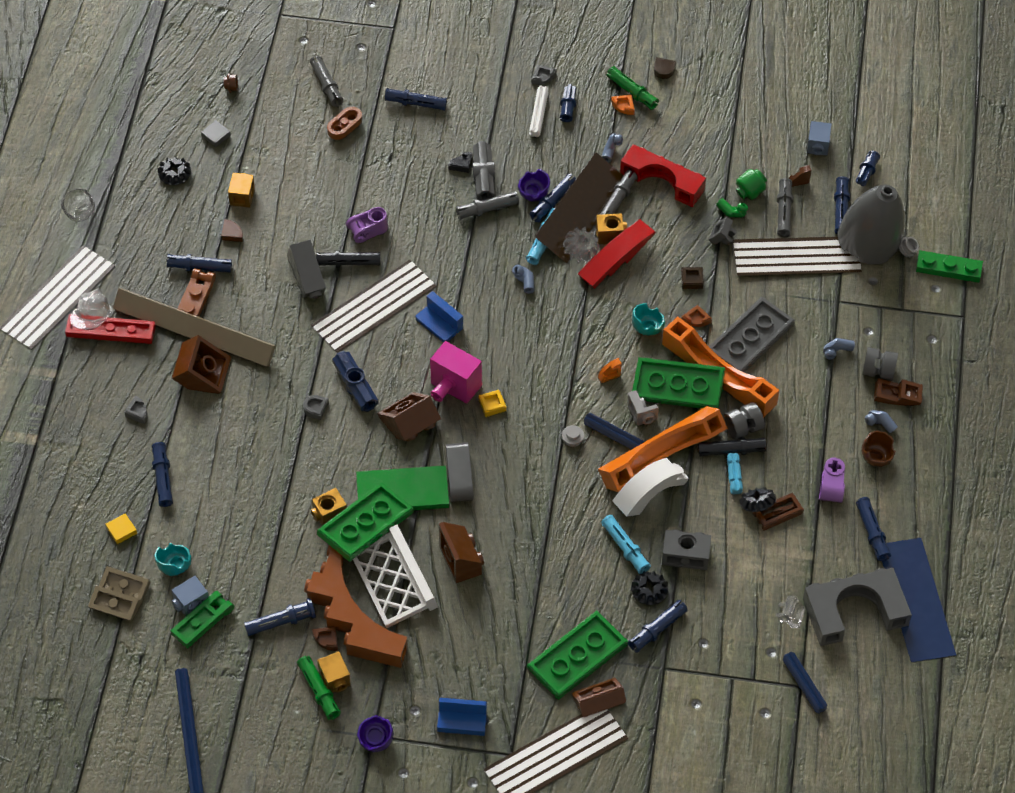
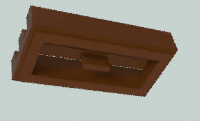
M792 492L776 499V502L770 508L761 512H753V515L757 517L758 523L762 525V529L765 531L802 515L804 509ZM791 501L793 502V503H791V504H789V505H787V506L777 508V507H779V506H781V505H784V504H786V503H788V502H791ZM772 509H775V511H773V512H771V513H768V514H766V515H764V516L762 515V514L765 513V512H768V511H770V510H772Z

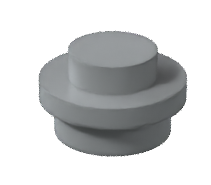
M903 237L899 249L904 256L910 258L916 255L919 250V244L913 237Z
M567 426L562 431V440L570 447L578 446L584 439V432L578 426Z

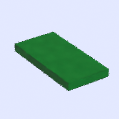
M638 357L632 392L637 391L639 397L643 398L645 402L695 408L708 406L719 409L726 370L725 367Z
M446 465L356 472L358 499L381 482L413 507V510L449 508Z
M380 482L317 530V535L350 562L390 531L389 528L400 524L413 514L414 508Z
M596 610L527 664V669L559 700L628 645V640Z

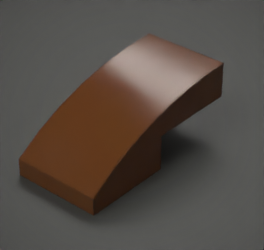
M878 378L875 382L874 401L893 405H920L922 403L923 385L903 379L898 384Z

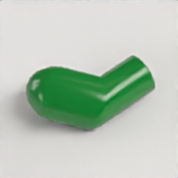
M724 198L720 199L716 204L728 217L742 218L748 211V206L745 203H739L737 207H734Z

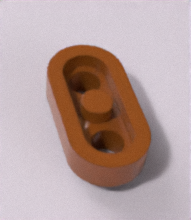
M347 107L334 117L327 125L329 137L340 140L356 129L362 123L361 110L356 107Z

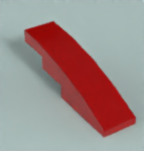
M639 219L596 254L580 270L578 275L595 289L608 274L612 276L624 262L628 264L656 232Z

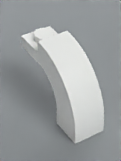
M664 458L646 466L633 476L618 492L613 502L626 517L640 515L655 495L668 487L685 485L689 478L681 466L671 463L667 458Z

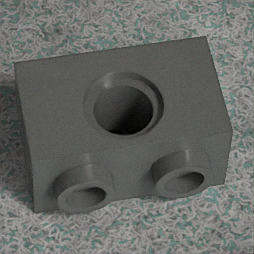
M676 529L666 530L662 565L707 570L711 535L701 532H682Z

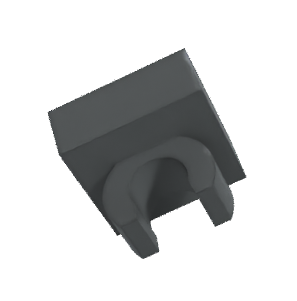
M726 216L716 223L709 241L714 245L720 241L725 245L731 244L733 240L730 237L737 233L735 229L731 228L733 221Z

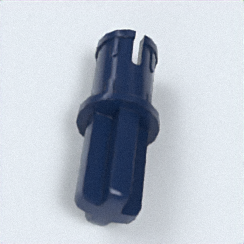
M568 84L564 88V95L560 101L562 106L560 120L563 122H571L573 120L577 88L572 86V84Z
M872 150V153L871 151L867 153L865 161L859 167L860 172L856 178L857 184L865 186L870 176L875 173L876 164L880 159L878 152Z

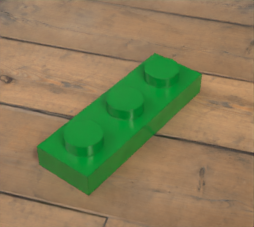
M919 250L916 272L979 283L983 261Z

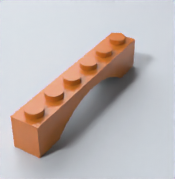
M677 316L663 329L662 345L685 362L725 367L726 371L722 389L744 405L754 402L759 407L763 418L777 405L778 388L762 377L746 374L725 362L703 341L697 331Z
M706 406L598 469L606 489L619 492L633 476L646 466L686 447L711 439L728 428L720 409Z

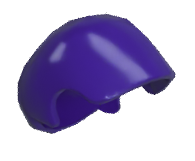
M541 169L533 173L527 171L519 180L518 190L524 199L536 202L549 193L550 178Z
M378 715L365 719L360 724L357 733L360 745L371 752L386 750L392 743L394 736L390 721Z

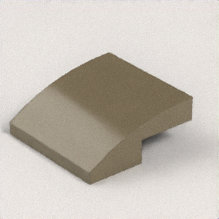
M106 566L99 586L96 585L88 608L132 621L151 581Z

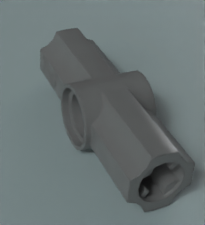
M480 141L473 145V180L476 183L477 199L482 201L494 197L493 180H495L494 162H492L491 144L486 143V141Z

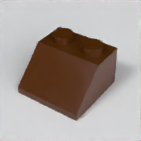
M197 335L182 343L171 379L189 390L220 394L231 357Z
M412 392L377 413L378 417L395 438L403 441L415 439L418 436L417 433L435 427V423L441 420L431 396Z
M446 522L439 523V547L455 582L459 583L482 575L484 559L481 552H476L475 550L476 543L472 533L468 534L465 526Z

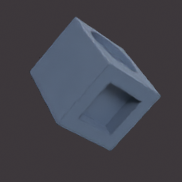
M811 121L807 153L827 156L832 123Z
M193 576L172 589L173 600L171 602L178 612L182 611L187 616L209 597L208 591L198 578Z

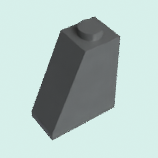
M311 240L290 245L287 257L303 298L310 297V299H316L321 297L322 293L325 292L326 286Z

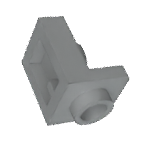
M637 391L628 393L627 406L637 426L650 424L658 419L659 408L657 405L646 407L644 399L639 397Z

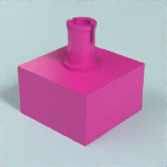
M447 341L430 358L431 384L436 386L431 391L432 398L442 402L443 398L449 393L468 404L482 386V361Z

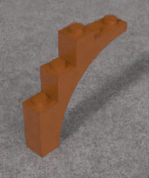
M329 545L327 562L322 563L320 573L313 571L311 579H307L304 592L307 593V599L310 598L314 604L326 606L324 619L327 620V627H336L337 631L346 633L344 645L347 647V655L401 668L408 649L407 637L380 626L360 610L351 598L344 582L342 573L344 557Z

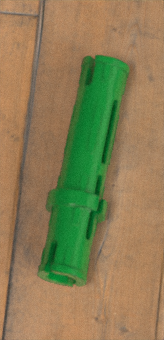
M615 66L608 70L609 74H606V76L630 93L634 100L642 102L650 110L657 107L659 99L651 95L647 88L635 83Z
M301 657L297 661V665L312 689L316 703L322 707L328 720L336 719L340 716L341 711L333 699L332 691L326 687L311 657Z

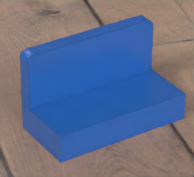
M432 291L427 295V306L416 315V320L442 342L449 341L463 329V315Z
M439 698L437 732L485 736L487 719L486 701Z

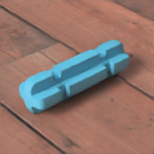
M729 453L727 455L730 492L732 494H741L743 490L738 453Z

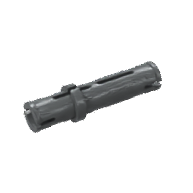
M315 56L318 61L317 63L314 57H312L310 64L322 84L324 94L328 96L332 106H338L335 101L336 99L341 105L344 99L338 91L336 81H333L322 57Z
M625 171L624 176L615 185L613 194L599 215L615 214L624 198L630 194V188L637 179L636 173H633L629 178L632 171Z
M788 178L779 180L777 235L780 237H788L791 234V204L794 197L792 195V180ZM784 212L786 213L785 220H783Z
M514 191L482 201L477 199L473 203L457 206L456 214L459 215V220L475 215L479 217L486 212L518 205L519 196H516L517 192Z

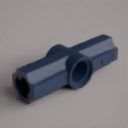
M343 350L337 353L332 358V362L346 384L347 392L353 396L361 411L369 412L373 410L379 402L365 379L364 371L357 366L349 351L345 352Z

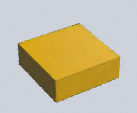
M500 390L478 395V400L485 417L506 411L507 407Z
M126 513L105 524L117 544L137 534L136 528Z

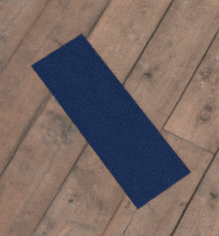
M916 538L886 543L891 557L886 561H882L883 567L885 569L894 568L912 614L909 626L901 627L911 662L955 656V648L922 539Z

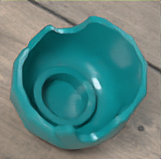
M647 303L636 305L633 309L632 325L638 333L652 336L662 331L665 326V318L658 308L650 309Z
M169 543L165 549L158 547L154 554L158 569L168 576H176L185 572L192 562L189 549L183 545Z

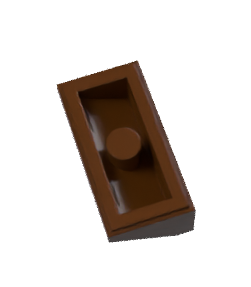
M616 678L572 693L573 699L583 717L626 702L624 688Z

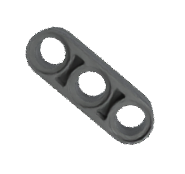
M468 442L446 444L451 502L473 500V484Z

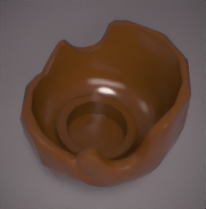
M870 432L861 447L864 460L871 466L876 467L890 464L896 453L893 448L894 439L886 432Z

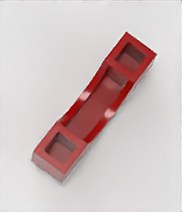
M633 144L621 160V174L624 175L626 170H631L629 178L633 173H636L637 179L635 181L637 182L648 177L665 179L674 188V199L690 207H694L705 191L706 177L688 170L680 164H675L662 156L649 152L643 147Z

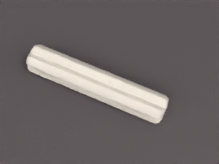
M539 86L537 89L529 130L531 137H539L541 134L549 90L546 86Z

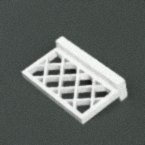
M398 525L389 528V533L359 554L361 555L365 552L372 554L368 564L360 562L357 557L353 559L386 628L427 608L429 611L438 608L435 598ZM390 541L392 546L389 554L378 551L381 544ZM376 555L387 558L383 568L373 565ZM391 559L401 563L398 572L387 569ZM370 570L381 572L377 582L367 579ZM385 574L396 576L392 586L382 584ZM400 578L410 580L407 590L397 588ZM379 588L390 590L386 600L376 597ZM394 592L405 595L401 604L391 602ZM409 596L419 598L421 604L413 608L406 606ZM388 606L399 609L396 616L387 620L385 614Z

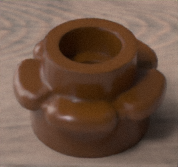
M228 73L227 77H224V88L228 89L229 93L238 91V77L236 74L231 75V73Z

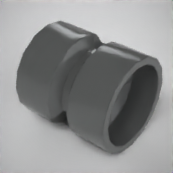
M868 347L862 375L870 377L879 375L881 379L893 381L898 353L891 351L881 353L880 349ZM876 359H882L880 368L874 367Z
M754 402L742 406L740 411L734 409L723 416L728 428L727 431L733 440L747 436L748 431L754 433L765 427L763 415Z

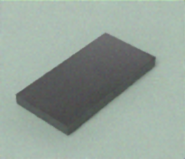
M761 297L709 347L725 362L745 372L795 324V320Z

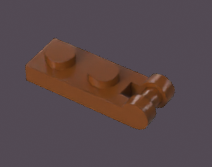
M194 268L189 284L177 309L199 317L214 285L216 274L212 272L203 273L202 270ZM199 281H205L204 285L198 284Z

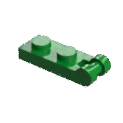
M215 591L171 629V635L188 649L224 616L229 615L234 610L235 605L230 601L224 600L223 595L219 591Z

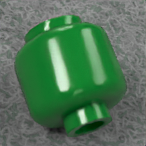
M748 169L737 178L736 192L742 199L754 200L766 190L767 179L758 169Z

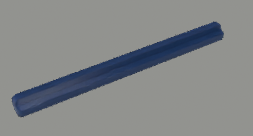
M182 668L175 671L189 788L190 793H204L188 670Z

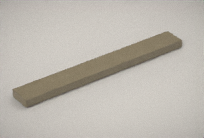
M118 288L112 309L141 320L155 321V325L189 338L199 335L221 350L266 367L270 366L276 345L123 288Z

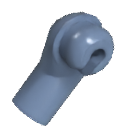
M616 133L609 136L601 156L608 163L612 160L616 145H622L623 136L620 134L616 135Z
M515 265L512 269L514 277L524 284L525 293H533V273L521 265Z
M835 338L824 346L823 353L825 358L834 359L836 352L840 349L853 351L855 342Z
M872 410L865 416V422L868 425L882 424L889 434L898 428L888 413L884 411Z

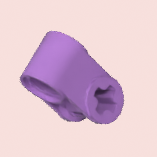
M374 207L366 212L350 217L346 222V226L354 234L355 242L362 243L388 230L387 214L383 208Z
M830 458L826 461L822 473L819 500L842 503L845 488V464L841 459Z

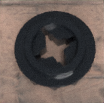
M176 156L174 159L167 157L166 161L160 162V167L157 168L160 180L169 185L181 184L191 175L190 163L186 162L184 158L178 159ZM171 167L178 169V174L171 170Z
M756 487L755 490H748V493L742 494V498L739 500L740 506L749 512H761L774 505L776 496L773 490H767L766 487L762 489Z
M644 570L642 574L636 575L631 585V591L634 598L640 603L654 605L666 598L668 582L665 581L663 575H658L655 571L646 573ZM647 582L654 586L653 594L649 588H645Z

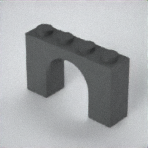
M880 568L871 573H858L849 578H835L827 583H813L805 587L803 600L820 646L843 641L845 628L837 610V604L850 596H860L872 601L880 612L886 631L909 626L912 614L894 568Z

